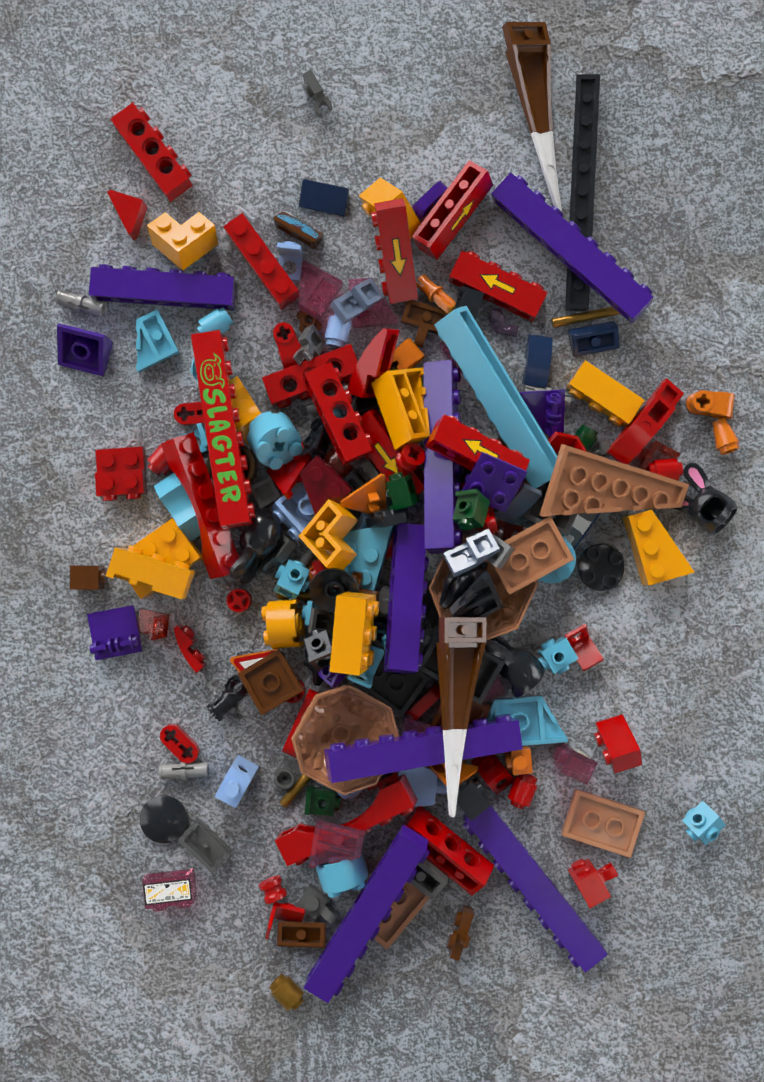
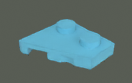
M158 309L136 319V369L139 373L180 353Z

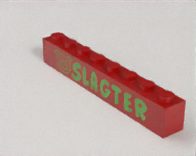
M220 330L191 334L220 527L227 529L251 525L252 518L255 517L254 504L249 503L248 494L252 493L249 479H245L244 470L248 469L246 455L241 454L240 446H244L242 431L238 432L237 422H240V413L238 407L234 408L233 399L237 398L235 384H230L229 375H233L231 360L227 361L226 352L229 351L228 339L223 337Z

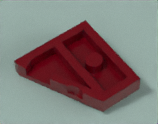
M318 455L300 472L315 515L328 499L339 503L352 490V487Z

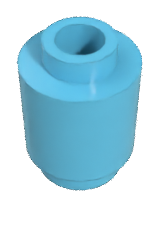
M222 307L219 310L215 309L198 321L200 326L197 329L200 333L220 330L223 334L230 329L229 326L233 324V321Z

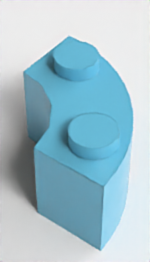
M172 473L154 485L159 499L174 518L177 526L192 541L201 535L197 517L182 483L176 474Z

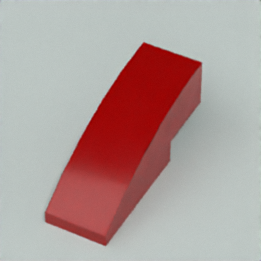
M383 328L373 338L353 371L347 389L350 394L360 398H375L371 383L385 372L390 371L400 330Z

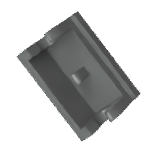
M199 817L177 840L212 874L228 858L233 850Z

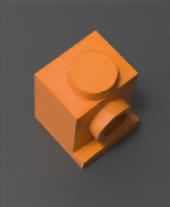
M528 745L522 746L523 749L504 752L505 768L507 771H511L513 775L533 773L531 750Z

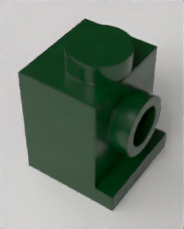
M398 472L388 476L390 481L386 482V493L393 505L389 506V509L398 510L413 506L420 501L412 474L403 476V472Z
M478 489L456 491L455 496L458 499L452 520L463 530L484 527L490 501Z
M308 786L304 815L334 816V810L339 811L340 796H336V791L331 788ZM324 799L327 805L325 807L319 806L318 801Z

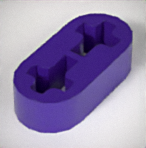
M441 180L434 184L412 206L419 220L433 209L448 189Z

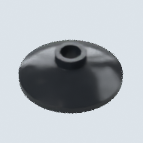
M328 568L320 571L314 576L310 585V595L313 602L319 608L335 613L337 595L345 592L359 593L355 578L348 572L338 568ZM331 585H337L339 588L335 589Z

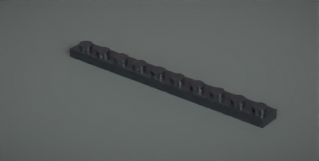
M576 74L569 222L573 221L581 229L580 233L586 238L588 236L593 237L600 74ZM567 267L565 310L589 311L590 287Z

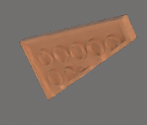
M561 444L540 516L620 512L623 510L635 511L652 508H679L683 505L689 484Z

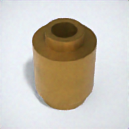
M283 973L269 986V989L272 991L271 995L287 1011L291 1008L295 1011L304 1001L302 998L304 992L289 976H285Z

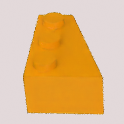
M423 367L387 371L371 383L395 450L403 449L409 443L418 444L430 436L428 410L424 407L423 396L426 395V389L422 387L421 376L424 374Z
M652 509L622 517L642 585L649 586L695 573Z
M129 545L128 549L114 548L106 577H116L128 581L129 584L140 585L152 591L179 599H186L195 571L189 569V564L177 560L175 564L166 562L167 557L152 553V556L142 554L144 549Z

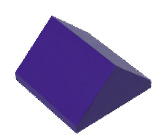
M58 323V365L104 376L113 341L103 334Z

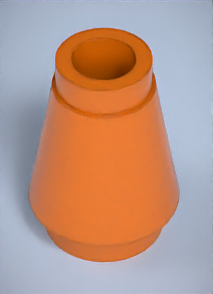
M726 418L714 421L712 425L716 450L720 451L721 455L737 451L740 441Z

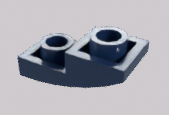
M529 334L524 356L526 359L522 379L524 385L547 387L552 356V337Z

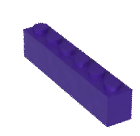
M99 264V267H91L89 296L93 300L104 302L218 310L223 307L225 310L235 311L237 282L234 277H231V274L219 272L215 276L207 275L203 271H193V274H186L178 269L160 272V269L148 267L144 271L137 270L136 267L122 266V269H115L111 265Z
M400 523L394 527L384 672L414 674L422 666L423 657L419 653V647L424 640V630L421 629V619H424L426 607L422 605L423 595L425 596L427 591V581H424V572H427L429 564L428 557H425L424 525Z

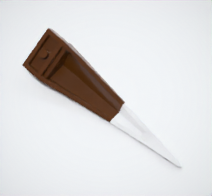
M506 22L502 26L507 46L505 54L553 205L562 211L552 123L551 42L546 22Z
M439 617V642H436L448 810L449 816L453 818L456 814L460 771L470 710L486 646V617Z

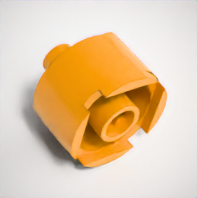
M299 599L269 601L267 606L262 607V619L266 621L267 629L263 634L265 645H270L272 649L302 647L304 645V641L300 642V636H305V621L301 619L302 609L297 607V604L301 603Z

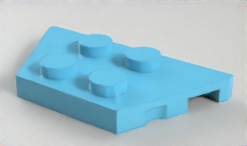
M395 525L349 531L343 538L357 554L344 571L353 575V571L363 572L362 589L376 591Z
M541 695L523 696L517 699L515 697L493 699L487 721L496 720V716L509 714L510 717L519 720L522 746L568 742L567 736L562 731Z

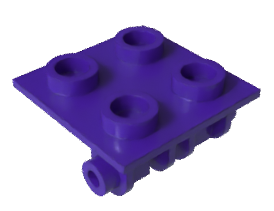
M565 389L519 392L541 430L549 438L555 432L564 433Z
M482 452L471 474H467L462 491L478 489L490 501L489 506L506 512L528 471Z
M134 605L87 614L92 645L89 646L90 653L95 655V661L143 652Z

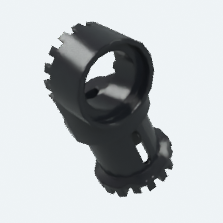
M239 675L230 677L225 684V690L222 691V695L215 702L207 705L210 713H214L213 716L218 721H221L228 711L233 707L236 708L238 702L247 696L246 693L248 691ZM241 682L240 689L233 692L234 686Z

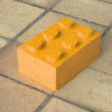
M174 518L133 545L144 549L142 554L152 556V553L160 554L167 557L166 562L175 564L177 560L187 563L192 567L202 560L201 552L194 542L190 541L180 530ZM130 584L140 599L148 598L156 592L140 585Z
M345 592L336 596L329 672L360 676L370 666H373L375 651H371L372 641H375L377 636L374 616H378L379 601H376V595Z

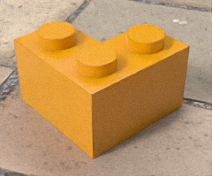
M382 178L376 180L359 195L363 202L361 207L369 217H371V212H375L374 203L403 198L406 205L410 239L421 225L404 193Z
M166 212L147 225L152 245L182 271L219 245L215 225L200 212L182 225Z
M328 499L300 533L299 538L326 568L345 570L357 554L343 538L358 520L347 508Z

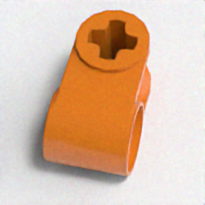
M408 338L395 349L391 367L396 366V370L414 368L424 359L425 355Z
M700 390L689 395L685 405L692 414L718 419H732L735 394ZM696 399H698L699 402H702L703 405L700 406V403L696 402Z

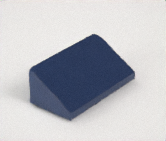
M303 179L299 207L345 217L349 189Z
M614 321L568 330L573 357L620 348L618 325Z

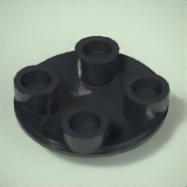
M594 544L585 549L579 558V577L587 587L593 590L605 591L613 589L623 577L624 557L621 552L608 544Z
M167 794L150 799L143 806L140 813V826L143 833L150 840L157 843H169L178 839L187 825L188 813L179 800Z

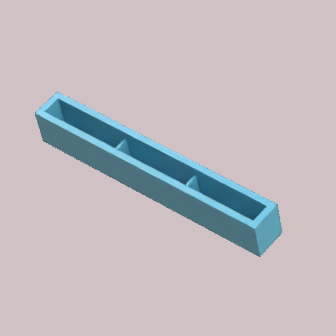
M467 306L454 309L434 324L438 330V335L449 348L453 360L461 368L463 377L475 391L477 400L484 406L489 420L494 423L499 431L501 440L507 444L509 449L521 452L524 457L530 460L526 469L528 473L525 479L532 487L538 488L550 481L558 456Z

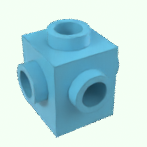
M288 560L286 566L280 565L275 575V578L279 580L273 591L289 599H296L300 590L305 592L311 579L307 578L310 570L299 561Z
M560 637L555 641L553 638L549 639L541 645L542 649L537 651L540 656L538 661L543 666L544 671L548 670L553 674L557 672L558 675L570 669L569 664L579 659L567 638Z
M704 801L697 807L690 809L682 820L688 827L685 832L695 842L700 839L705 845L708 842L714 841L719 836L720 831L726 826L722 819Z

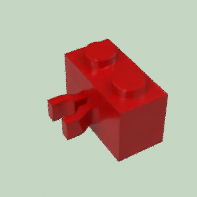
M623 714L596 722L597 733H594L596 744L598 747L602 746L604 762L606 765H611L614 774L642 765L641 750Z
M588 858L572 863L571 868L567 869L589 908L611 897L604 882L619 876L611 862L596 870Z

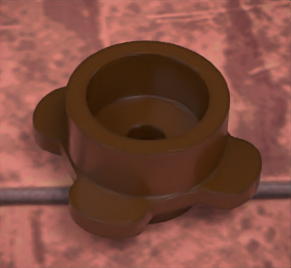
M312 308L306 312L300 310L296 316L300 321L299 331L301 333L312 324L318 331L321 330L322 324L319 322L318 316L320 312L318 309Z

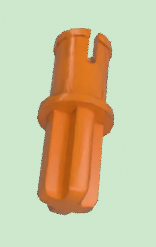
M425 274L417 279L421 284L416 282V287L428 296L430 302H435L446 313H450L456 308V302L443 291L442 286H437Z

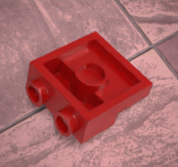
M143 446L95 450L97 472H95V488L97 497H102L103 501H116L117 496H126V499L131 500L141 499V494H148L145 448Z

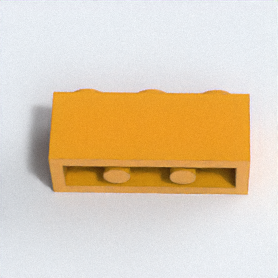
M586 360L580 365L566 386L570 390L569 393L572 394V397L577 400H585L589 403L590 409L599 414L603 412L609 416L608 420L618 427L628 425L645 401Z

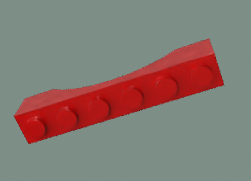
M194 432L172 438L162 443L161 446L170 469L182 483L194 508L201 534L202 559L209 578L214 579L229 574L233 564L239 559L229 528L223 529L220 527L215 489Z
M402 774L384 783L372 805L351 821L328 827L310 826L300 823L281 832L274 841L286 865L290 866L296 863L298 866L309 860V856L315 853L317 856L330 850L329 847L336 843L338 846L351 840L350 837L357 833L359 836L368 833L374 825L379 824L383 826L393 820V816L398 814L405 816L411 813L418 799L406 775Z

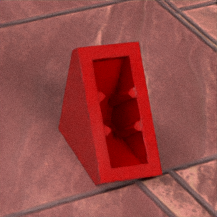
M114 190L107 191L127 233L132 240L137 239L148 208L142 199Z

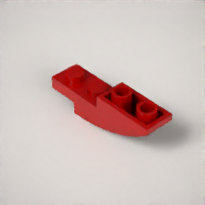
M669 379L662 380L638 414L626 425L606 453L617 462L628 465L668 420L684 392Z

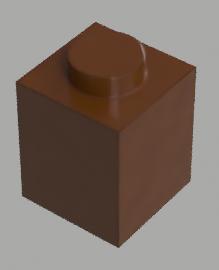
M70 565V589H104V585L108 582V577L105 576L107 570H104V566Z

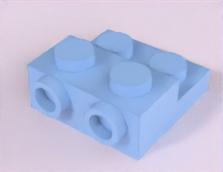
M302 481L291 489L293 496L289 500L283 495L273 504L271 509L273 510V518L280 524L283 522L289 528V536L294 541L300 540L303 544L304 542L299 538V535L314 518L315 513Z

